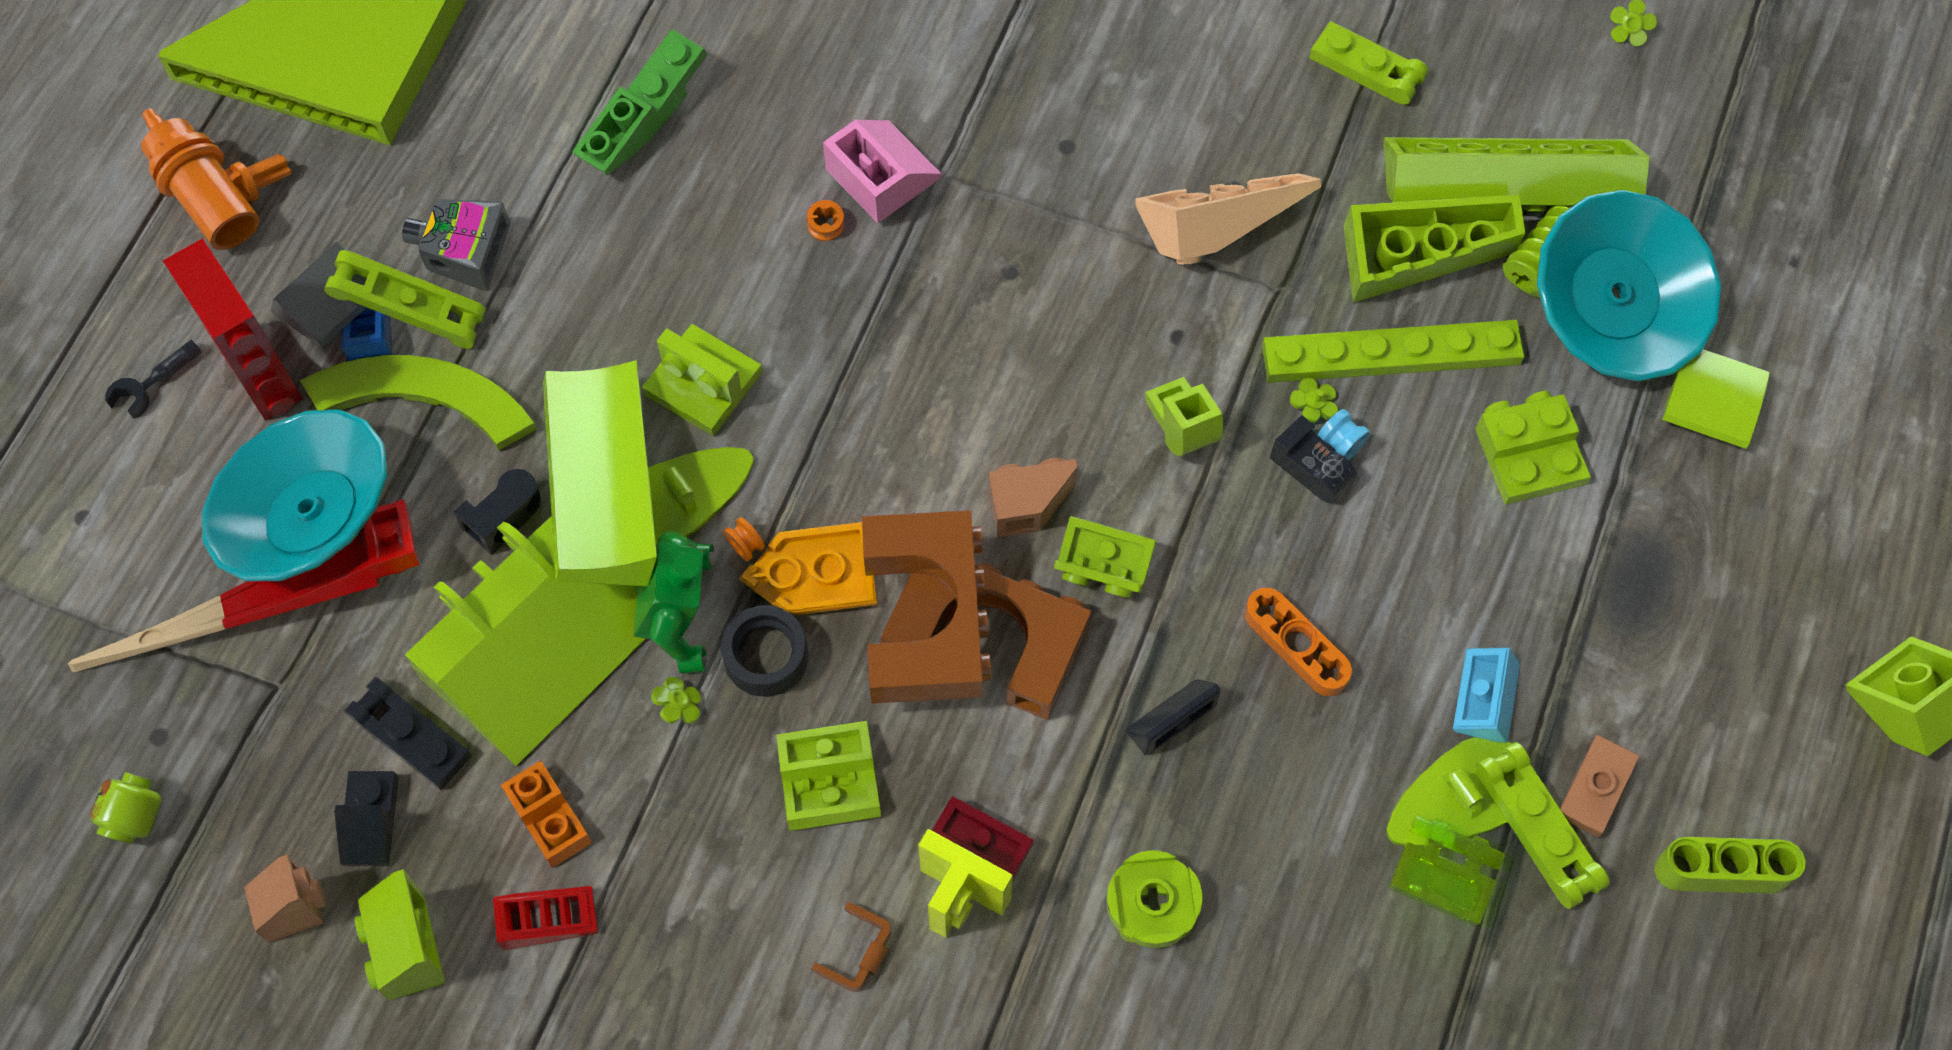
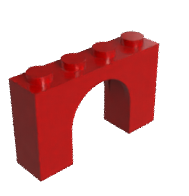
M203 238L162 260L265 421L273 416L288 412L294 404L303 400L254 314Z

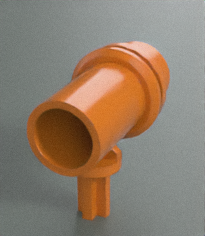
M146 109L142 117L150 131L142 140L141 151L149 161L148 171L161 194L167 197H176L210 245L216 250H227L236 247L250 238L257 230L260 218L249 203L259 199V189L291 175L286 158L283 155L276 154L247 168L243 163L236 162L224 170L222 167L224 154L209 136L195 131L190 123L183 118H173L164 121L153 109Z

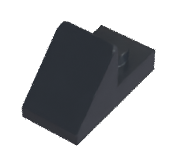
M348 771L345 804L335 805L334 809L339 858L342 866H389L399 776L395 771Z

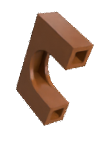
M971 510L862 516L863 556L866 576L906 573L925 574L934 577L948 587L957 603L956 613L945 629L931 638L912 642L867 644L871 704L981 698L982 682L991 681L990 653L981 654L980 638H988L987 610L978 611L977 596L985 595L984 568H975L974 554L982 553L981 526H972Z
M980 563L978 566L975 565V568H984L985 595L977 596V607H992L1009 614L1019 623L1027 641L1023 654L1007 687L1006 704L1049 720L1089 629L1091 610L1086 609L1084 604L1069 596L1058 598L1045 593L1038 584L1032 581L1020 580L1018 582L1002 576V573L991 565ZM911 573L881 635V643L921 641L940 633L946 623L956 613L957 603L952 592L934 577Z

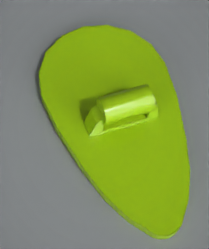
M712 448L685 454L649 467L648 476L655 543L657 544L660 535L667 531L678 532L685 537H689L721 511L746 482L754 463L752 454L744 448Z
M1473 737L1462 741L1443 754L1415 780L1400 798L1386 828L1388 839L1392 843L1401 846L1432 847L1477 836L1508 823L1480 780L1475 765L1487 757L1497 758L1502 755V749L1512 743L1494 742ZM1511 771L1503 775L1509 788L1518 783Z

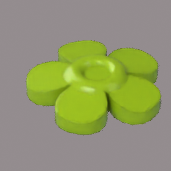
M1642 0L1630 1L1627 8L1628 12L1624 7H1615L1610 13V20L1621 25L1615 26L1611 30L1610 35L1612 39L1617 43H1622L1629 36L1631 45H1643L1647 40V35L1642 29H1654L1657 24L1656 16L1653 13L1642 15L1646 9V5Z
M1304 378L1298 385L1299 390L1293 391L1290 395L1291 405L1296 409H1303L1301 415L1311 423H1316L1320 416L1329 420L1338 412L1337 405L1331 402L1336 397V391L1329 384H1323L1317 389L1318 385L1314 379Z
M668 677L663 686L654 688L651 693V700L657 706H664L660 715L667 723L674 724L681 717L685 723L692 724L700 716V711L696 705L700 703L701 695L694 687H687L683 690L684 683L677 677Z

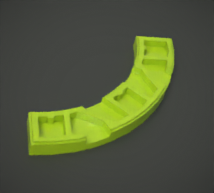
M413 355L365 357L328 367L299 380L317 410H344L356 405L375 402L377 398L403 397L404 400L419 401L437 406L441 404L457 411L462 417L477 426L499 451L537 430L534 422L522 406L491 380L465 367L435 358Z

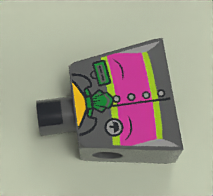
M439 199L434 202L428 221L413 218L406 219L403 225L402 239L405 243L419 245L418 251L426 269L430 272L480 290L488 291L510 227V221L504 204L500 201Z

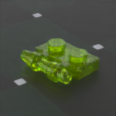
M1416 815L1409 832L1426 839L1424 848L1410 842L1403 846L1387 888L1476 927L1481 922L1496 880L1480 874V867L1484 864L1498 870L1503 862L1505 853L1490 847L1488 840L1476 835L1471 839L1449 829L1450 824L1438 818L1431 821ZM1442 846L1464 855L1463 866L1439 856Z

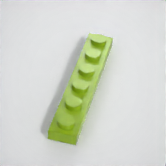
M1517 320L1264 337L1262 343L1267 383L1301 381L1304 378L1317 380L1521 365L1524 359Z

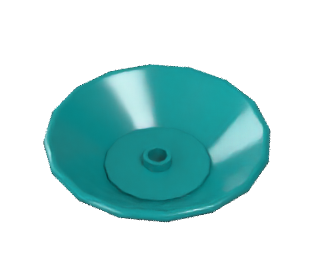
M1626 190L1587 196L1557 218L1541 246L1537 287L1546 320L1569 353L1599 373L1637 382L1672 375L1703 351L1718 323L1721 282L1712 250L1688 217L1658 197ZM1612 287L1618 290L1620 299L1613 295Z
M342 410L304 411L269 425L238 448L215 477L202 509V543L217 568L244 581H282L322 565L350 544L376 511L388 477L385 444L368 421Z

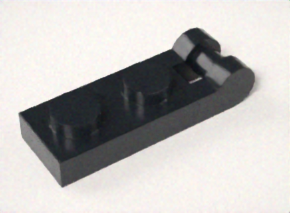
M374 677L367 684L366 689L368 691L358 702L352 701L343 710L344 713L441 791L472 757L471 753L396 694L382 680ZM383 703L389 708V711L378 721L371 714Z

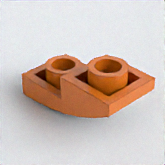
M541 760L501 784V787L551 868H554L592 844L585 829Z

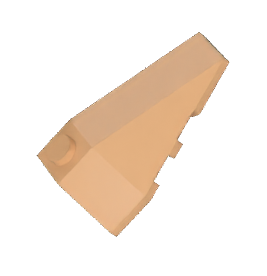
M1297 173L1247 181V189L1241 185L1224 186V184L1210 185V194H1187L1186 189L1136 198L1135 203L1159 254L1176 259L1177 264H1194L1201 261V256L1220 251L1321 188V179Z

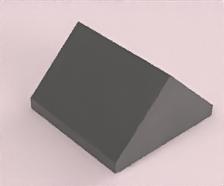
M337 241L273 298L270 310L278 319L322 348L366 308L349 300L335 299L324 291L328 278L334 276L337 270L334 263L339 251L345 250ZM354 275L352 282L364 286L367 278L361 275Z

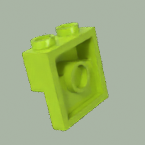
M1540 391L1530 395L1524 404L1511 407L1509 401H1499L1489 405L1484 410L1485 413L1481 415L1475 430L1505 505L1588 484L1591 476L1576 442V437L1580 431L1564 394L1552 397L1549 391Z

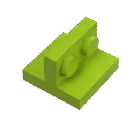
M694 324L689 326L682 337L666 328L657 339L661 363L643 384L642 390L643 394L714 436L761 376L763 370L760 363Z

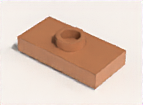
M1596 735L1560 806V810L1567 821L1599 838L1604 832L1639 756Z

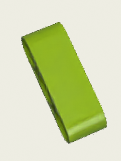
M1681 837L1673 841L1658 856L1655 861L1654 870L1660 883L1671 890L1773 894L1781 892L1802 875L1805 870L1806 860L1800 848L1786 840ZM1673 856H1681L1686 859L1690 865L1691 872H1683L1678 869L1674 864ZM1721 857L1732 860L1737 867L1738 873L1734 874L1727 871L1721 863ZM1769 858L1780 862L1784 868L1785 875H1779L1772 870L1768 862Z

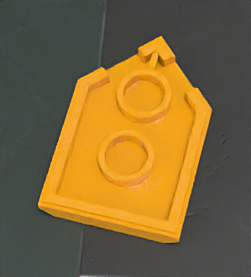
M862 522L779 532L768 544V549L754 565H750L739 577L742 583L772 605L792 615L877 605L874 575L866 576Z

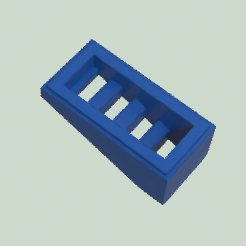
M366 307L342 329V349L347 361L365 357L392 355L390 316Z

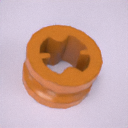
M821 200L810 206L807 212V228L812 237L819 241H830L840 236L844 229V213L837 203L831 200ZM830 215L833 216L832 226L828 223H824L821 226L818 225L819 216L824 219Z
M739 517L736 520L735 528L727 527L723 530L727 542L747 562L752 559V552L754 550L761 552L765 548L760 535L743 517Z

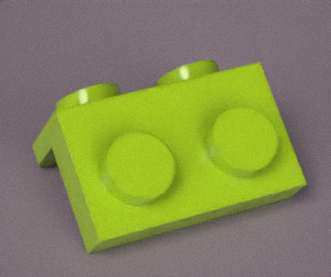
M1070 516L1059 557L1055 560L1053 568L1063 571L1061 578L1063 580L1087 586L1089 579L1106 583L1105 592L1130 598L1132 591L1138 593L1143 591L1157 540Z

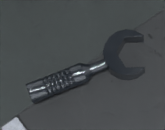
M190 339L177 351L168 356V358L152 369L151 375L140 383L133 378H121L113 382L105 393V401L112 409L121 396H135L136 399L128 409V413L133 419L141 416L149 405V395L146 389L156 382L167 380L184 365L201 354L202 351Z

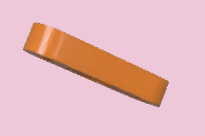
M1273 588L1255 590L1248 598L1245 608V619L1248 625L1315 692L1323 696H1336L1343 692L1352 674V667L1346 656L1279 591ZM1258 603L1263 607L1272 604L1275 607L1273 617L1269 614H1265L1262 617L1257 614L1259 609ZM1285 618L1289 619V621L1281 627L1279 633L1276 634L1274 631L1276 629L1277 623L1279 622L1282 625ZM1291 632H1301L1309 638L1310 647L1303 652L1293 651L1287 646L1285 637ZM1319 649L1321 653L1318 662L1313 659L1311 665L1308 666L1306 663L1313 658ZM1322 666L1328 670L1336 667L1339 670L1336 677L1338 681L1332 677L1326 681L1322 679Z

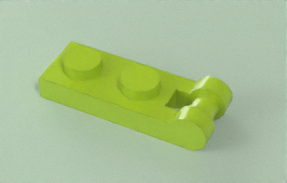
M1332 21L1328 23L1311 48L1309 56L1310 59L1402 105L1409 104L1416 93L1415 86L1422 84L1429 74L1427 65L1421 60H1408ZM1392 74L1400 77L1401 79L1395 80L1391 78Z

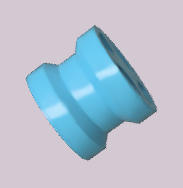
M1345 409L1332 416L1318 433V436L1331 446L1333 451L1341 454L1348 461L1358 453L1371 435V432L1365 426H1357L1352 422L1351 414Z

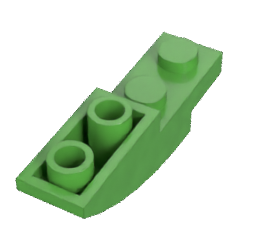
M671 29L627 90L622 87L618 88L572 153L605 175L621 166L652 138L688 95L684 87L706 58L707 53L704 48Z

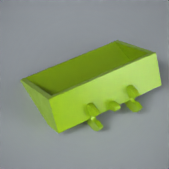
M552 516L528 539L510 524L502 522L497 528L504 535L502 539L514 552L494 571L480 560L472 569L483 581L464 599L445 583L439 581L433 588L440 594L439 598L451 611L405 654L419 678L515 766L645 640V638L633 637L638 586L556 581Z

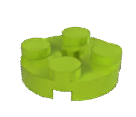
M1156 850L1139 852L1125 860L1123 865L1113 874L1107 890V911L1112 924L1118 929L1120 936L1125 941L1147 948L1167 947L1179 942L1191 933L1202 907L1201 885L1190 867L1187 869L1183 863L1176 860L1175 856ZM1149 888H1156L1158 895L1167 897V902L1160 905V910L1154 911L1151 910L1149 905H1143L1141 898L1147 896Z

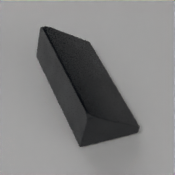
M1200 679L1194 680L1131 724L1126 729L1127 734L1144 755H1149L1215 708L1221 688L1216 683Z

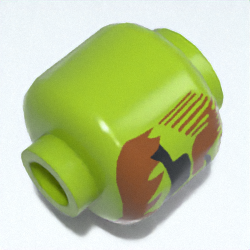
M124 772L122 780H105L101 784L90 813L91 822L98 826L96 834L132 845L136 838L141 839L149 836L162 805V797L159 793L150 790L152 780Z

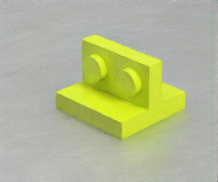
M927 829L918 845L920 871L941 882L928 904L930 930L947 938L953 926L961 929L973 906L969 902L970 899L1003 916L1012 897L1013 875Z

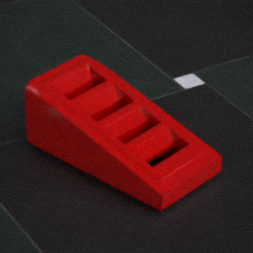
M592 886L523 892L493 897L497 942L504 951L598 934ZM579 901L581 923L572 924L570 902ZM559 904L561 925L553 926L551 905ZM539 908L540 928H533L531 909ZM519 911L521 930H513L512 912Z

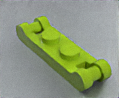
M347 250L339 251L334 263L337 268L335 275L328 278L324 288L326 294L338 300L352 301L444 337L457 347L471 349L477 337L474 331L476 324L483 321L486 312L485 306L481 303ZM361 275L366 277L364 286L352 282L353 276ZM449 311L457 313L461 317L459 323L447 319Z
M1514 742L1503 748L1502 755L1497 758L1487 757L1476 763L1475 768L1480 780L1557 899L1565 908L1571 909L1583 901V896L1589 892L1599 893L1609 887L1610 881L1605 870L1598 863L1594 862L1531 766L1530 758L1521 744ZM1511 771L1518 783L1509 788L1503 775ZM1570 864L1573 865L1579 874L1574 879L1568 878L1563 871Z

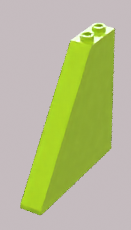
M250 0L160 51L158 57L171 80L391 146L467 0Z

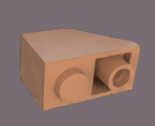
M1049 458L1040 464L1024 467L1017 464H1008L999 467L996 471L988 472V492L997 538L1041 531L1076 485V459Z
M288 855L277 858L244 887L255 932L268 943L324 924L320 908L326 906L327 902L320 881L318 879L312 880L306 866L299 867Z

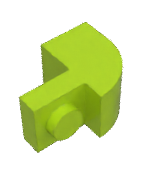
M1181 377L1145 392L1146 404L1165 432V444L1174 455L1180 457L1222 439L1223 413L1203 383L1191 388L1185 377Z

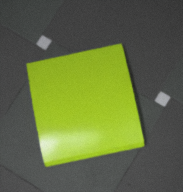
M1703 349L1701 354L1676 372L1674 383L1668 393L1662 420L1747 449L1760 413L1770 372Z
M867 721L776 734L789 831L881 817Z

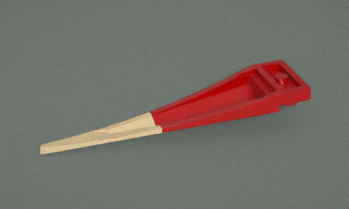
M405 500L377 507L354 540L315 569L282 581H246L178 616L72 659L67 664L72 672H77L379 586L381 577L399 574L409 568L420 565L410 512Z

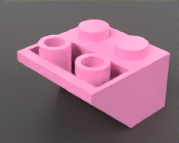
M854 120L823 142L826 170L877 224L941 179V173L889 120Z

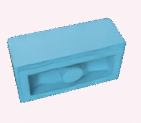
M1510 648L1466 649L1453 725L1455 732L1494 742H1508L1520 669L1519 661Z

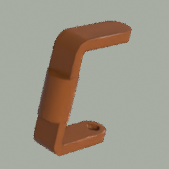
M847 902L844 907L846 912L881 929L875 941H871L858 966L860 970L854 981L818 963H814L811 970L851 992H859L865 986L870 974L876 975L888 952V948L885 946L891 936V927L887 920Z

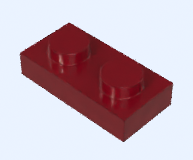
M951 796L932 829L933 832L1012 874V882L1034 845V839L954 796Z

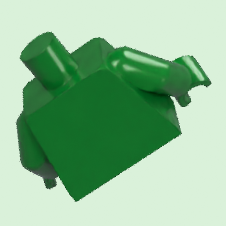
M667 531L660 535L656 544L657 558L648 587L638 586L633 637L653 640L672 659L677 660L678 670L681 674L706 672L702 657L706 656L704 645L689 646V643L682 636L698 612L702 570H712L713 566H710L709 555L710 552L715 551V547L713 544L695 543L678 532Z

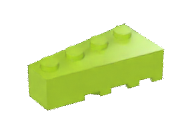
M1520 194L1351 205L1343 227L1353 303L1511 255L1512 252L1516 251L1525 235Z

